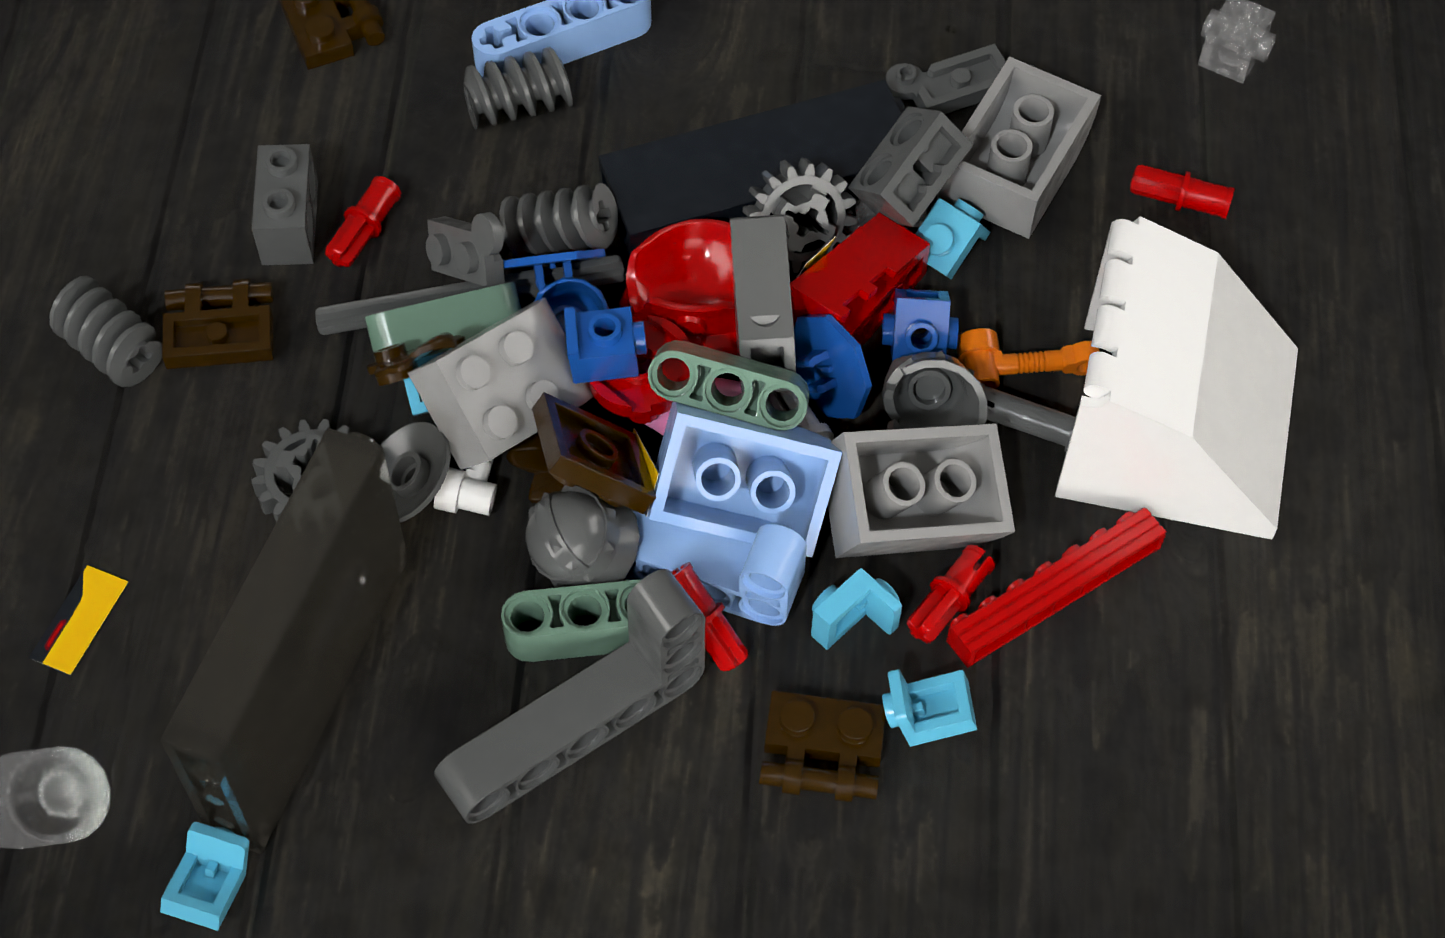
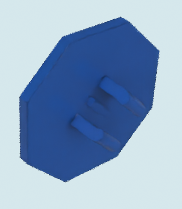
M605 249L572 251L503 260L504 270L533 267L535 284L540 291L546 286L542 266L549 265V269H555V264L562 263L563 277L573 278L571 262L606 257Z
M804 314L797 317L794 326L796 373L801 375L807 382L810 391L809 399L827 418H857L861 415L872 388L861 345L831 314Z

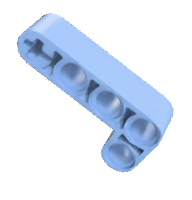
M546 0L489 20L477 26L472 34L475 67L483 77L485 63L492 60L496 63L501 73H503L504 59L512 56L522 68L523 54L529 51L534 53L541 64L542 50L546 47H551L562 63L566 64L635 39L645 34L651 26V0Z
M632 510L637 518L640 538L636 559L625 579L642 580L648 574L660 569H668L670 572L676 568L681 570L680 567L683 564L690 562L693 570L714 601L724 604L725 608L723 611L770 626H779L785 623L805 573L807 545L806 541L797 532L785 526L765 524L760 526L752 544L649 520L648 514L646 517L645 514Z

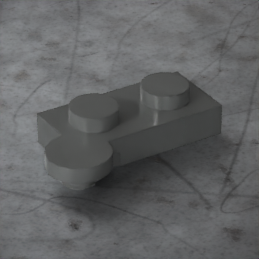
M992 44L933 63L928 71L924 73L912 64H897L888 70L885 81L893 97H899L901 100L913 99L918 108L942 111L944 114L980 103L1006 61L997 46Z
M491 212L477 214L473 218L472 223L446 216L427 219L429 236L426 240V253L431 262V270L485 287L505 283L503 259L499 252L502 249L503 242H505L504 239L507 238V230L505 224L498 220L495 214Z

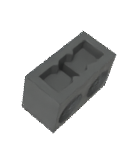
M908 106L848 188L875 215L881 213L898 224L913 227L974 144L942 111Z
M310 144L258 145L252 232L262 265L314 264L318 178Z

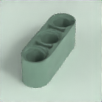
M509 282L388 310L364 318L373 352L401 342L405 343L408 351L416 349L427 340L443 332H449L453 336L461 335L467 340L522 308L515 282ZM442 348L426 356L445 352L449 348Z
M679 340L665 343L659 348L648 368V381L651 388L657 395L670 401L774 430L784 431L795 428L803 421L807 413L810 392L807 382L801 375L791 370ZM668 358H678L688 366L690 377L681 382L672 381L663 374L661 363ZM724 373H732L743 381L745 389L740 395L734 397L725 396L716 388L715 378ZM785 388L797 396L799 404L793 410L787 412L779 411L770 404L768 395L773 390Z
M640 579L528 590L515 593L507 599L501 613L504 638L508 651L513 657L528 662L610 654L629 642L626 601L628 594ZM582 616H592L598 619L594 624L588 626H579L573 623V621ZM528 621L541 624L536 630L530 632L516 629L519 625Z

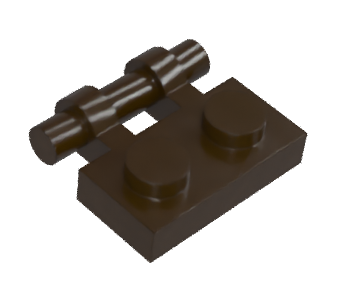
M279 0L308 70L355 56L351 42L353 40L365 37L368 45L377 46L385 39L382 30V16L378 8L371 5L369 0ZM351 6L353 10L352 16L341 19L338 10Z
M250 278L235 279L232 285L204 287L203 282L186 283L185 289L165 290L167 311L184 310V312L163 313L162 358L166 369L274 360L273 315L270 305L253 306V304L274 301L272 283H251ZM232 306V308L206 310V308Z
M772 690L764 753L787 756L785 764L762 761L759 784L782 787V793L799 795L800 790L835 794L834 800L852 802L853 797L876 800L879 776L856 773V765L880 766L886 717L884 706L881 704ZM804 758L839 762L838 771L803 766Z

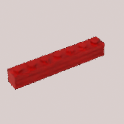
M1145 507L1136 513L1132 511L1125 513L1117 520L1115 526L1108 530L1106 528L1097 530L1089 538V542L1081 547L1078 544L1071 546L1058 561L1053 564L1047 561L1039 566L1032 577L1025 581L1023 578L1014 581L1008 586L1006 593L997 598L994 595L986 598L975 612L970 615L967 613L958 615L950 623L946 642L965 666L969 668L979 660L1159 550L1167 533L1166 530L1159 525V522Z

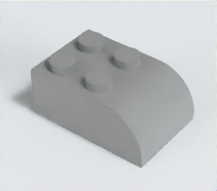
M1009 57L962 130V133L974 145L938 192L937 199L941 198L954 206L959 198L984 214L982 219L1029 239L1075 163L1093 124L1101 95Z
M546 298L539 299L461 342L457 347L445 351L408 372L439 432H442L449 441L451 454L460 470L488 462L537 433L538 430L532 407L543 392L576 407H580L594 397L591 393L589 382L573 383L567 355L566 336Z
M997 424L843 432L831 441L833 445L843 452L828 501L836 558L960 548L993 541L1015 532Z

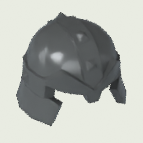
M942 350L939 352H921L893 360L885 377L882 390L885 410L892 419L887 424V430L985 424L987 420V398L980 382L973 376L974 370L966 368L957 358L944 354Z
M565 485L560 492H544L542 499L529 509L525 542L532 565L536 566L539 573L549 578L555 588L623 581L636 559L640 536L637 518L632 509L626 506H611L596 493L578 486L569 487Z

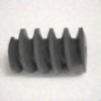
M546 47L542 50L541 64L534 53L529 51L523 54L522 68L514 57L508 56L504 59L503 73H501L496 63L492 60L485 63L483 77L473 65H469L465 69L464 94L470 119L475 130H478L479 114L484 113L491 125L495 126L497 125L498 111L500 109H504L510 120L515 121L517 119L518 105L523 104L531 117L536 116L537 100H542L549 112L555 111L556 96L558 95L563 97L568 107L573 105L571 88L565 67L551 47Z
M596 183L594 190L588 185H581L574 192L570 188H561L556 194L552 191H541L538 197L534 193L523 194L520 199L516 196H507L501 202L499 211L500 220L505 224L507 230V238L504 240L511 252L518 258L590 250L591 248L606 249L613 243L618 227V207L614 195L609 187L603 183Z
M86 275L72 280L60 291L53 302L50 311V326L53 332L65 339L70 347L80 351L82 357L94 363L95 367L108 375L113 383L121 387H132L146 379L160 363L163 344L155 341L156 332L154 327L146 322H142L137 313L127 310L124 302L117 298L113 299L112 293L104 287H99L98 281L93 277Z

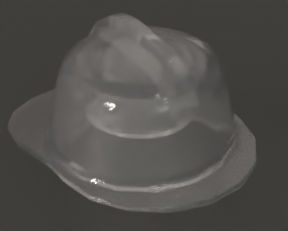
M70 747L43 748L12 752L0 756V847L25 849L71 843L89 837L98 829L110 809L111 788L106 772L97 760L78 748Z

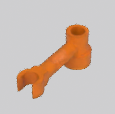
M986 328L966 331L958 336L957 342L958 360L966 368L974 370L973 376L980 383L995 389L1000 385L999 376L1028 372L1038 373L1039 371H1062L1065 374L1086 375L1090 354L1100 352L1099 348L1091 347L1092 341H1082L1073 345L1063 346L1060 350L1002 354L997 333Z

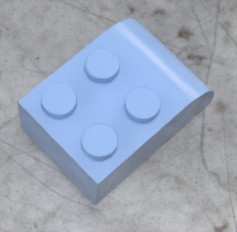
M673 401L655 465L659 476L654 490L656 499L650 505L648 511L649 520L752 544L760 526L777 524L792 529L801 535L807 545L806 556L812 557L843 452L833 445L828 438L798 426L785 431L774 430Z

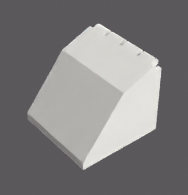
M1141 216L1134 222L1126 219H1117L1110 226L1084 329L1094 331L1091 347L1104 349L1111 352L1112 355L1105 352H1093L1089 356L1084 384V393L1089 397H1081L1055 497L1135 513L1145 507L1155 517L1273 539L1278 525L1298 348L1218 252Z

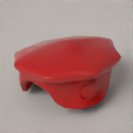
M691 219L671 224L649 236L630 254L626 272V289L621 296L619 308L631 307L633 321H647L646 315L665 318L676 324L686 334L690 343L737 355L730 223L714 219Z

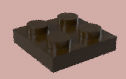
M543 392L532 407V412L548 472L558 482L566 486L574 487L578 485L598 494L602 500L611 506H626L644 514L656 499L636 434Z

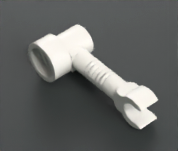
M494 459L468 467L466 471L449 467L446 478L434 498V509L455 514L458 509L490 516L495 501L497 484L487 482Z

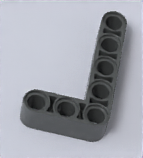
M660 569L648 574L628 594L626 602L629 642L459 747L438 764L434 771V776L468 824H474L492 816L675 699L699 680L705 668V616L670 570Z

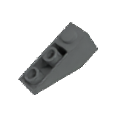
M785 215L730 218L737 356L796 373ZM739 378L741 392H743L745 387L743 381ZM779 388L773 390L772 392H783L790 390L785 388Z

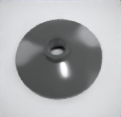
M428 422L408 424L391 434L373 455L371 461L374 474L370 475L374 488L373 493L362 494V498L367 512L378 521L387 524L406 521L421 512L440 490L449 469L451 451L449 441L442 432H439L435 425Z

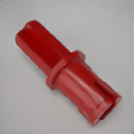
M1138 165L1135 168L1130 184V191L1133 194L1176 205V211H1180L1181 207L1218 216L1221 219H1226L1235 188L1190 177L1191 172L1188 171L1183 176L1145 165Z
M383 176L374 177L371 185L356 206H350L346 209L344 223L325 249V255L332 260L335 266L350 267L370 238H376L381 233L382 221L395 202H398L401 197V190L390 179Z
M967 545L962 551L961 556L944 576H936L930 583L932 591L907 620V625L910 629L909 633L915 639H920L925 643L933 642L957 612H965L970 606L969 597L995 568V563L991 556L986 557L981 564L976 563L986 552L985 550L976 545Z
M690 562L683 564L680 567L681 570L676 568L671 571L705 616V648L718 668L722 671H730L738 667L747 659L748 650L722 614L725 608L724 604L714 601L693 570Z

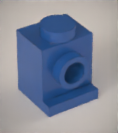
M575 307L564 308L567 355L574 384L639 376L637 355L648 354L644 321L633 322L631 307L576 313Z

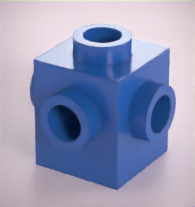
M895 288L893 314H883L881 341L882 345H891L892 361L896 358L921 352H939L942 350L947 355V349L957 348L959 319L958 317H950L951 300L948 291ZM919 328L927 329L922 334L913 333L916 329Z

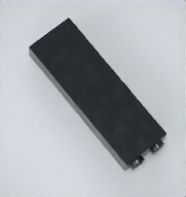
M881 80L599 155L600 183L609 187L614 195L618 207L617 231L628 259L631 252L649 236L671 224L691 219H714L730 223V218L747 217L742 212L743 207L755 205L757 201L749 192L750 187L763 189L767 183L763 178L762 172L767 170L776 177L781 174L780 161L783 160L790 163L795 170L798 168L801 157L810 160L814 164V168L821 162L826 164L833 170L832 176L838 174L848 183L843 192H848L853 196L856 203L861 202L848 186L905 111L902 100L899 97L893 98L886 81ZM829 203L825 208L826 211L830 210ZM789 210L786 211L793 218L809 216L807 213L801 214L798 212L795 214Z

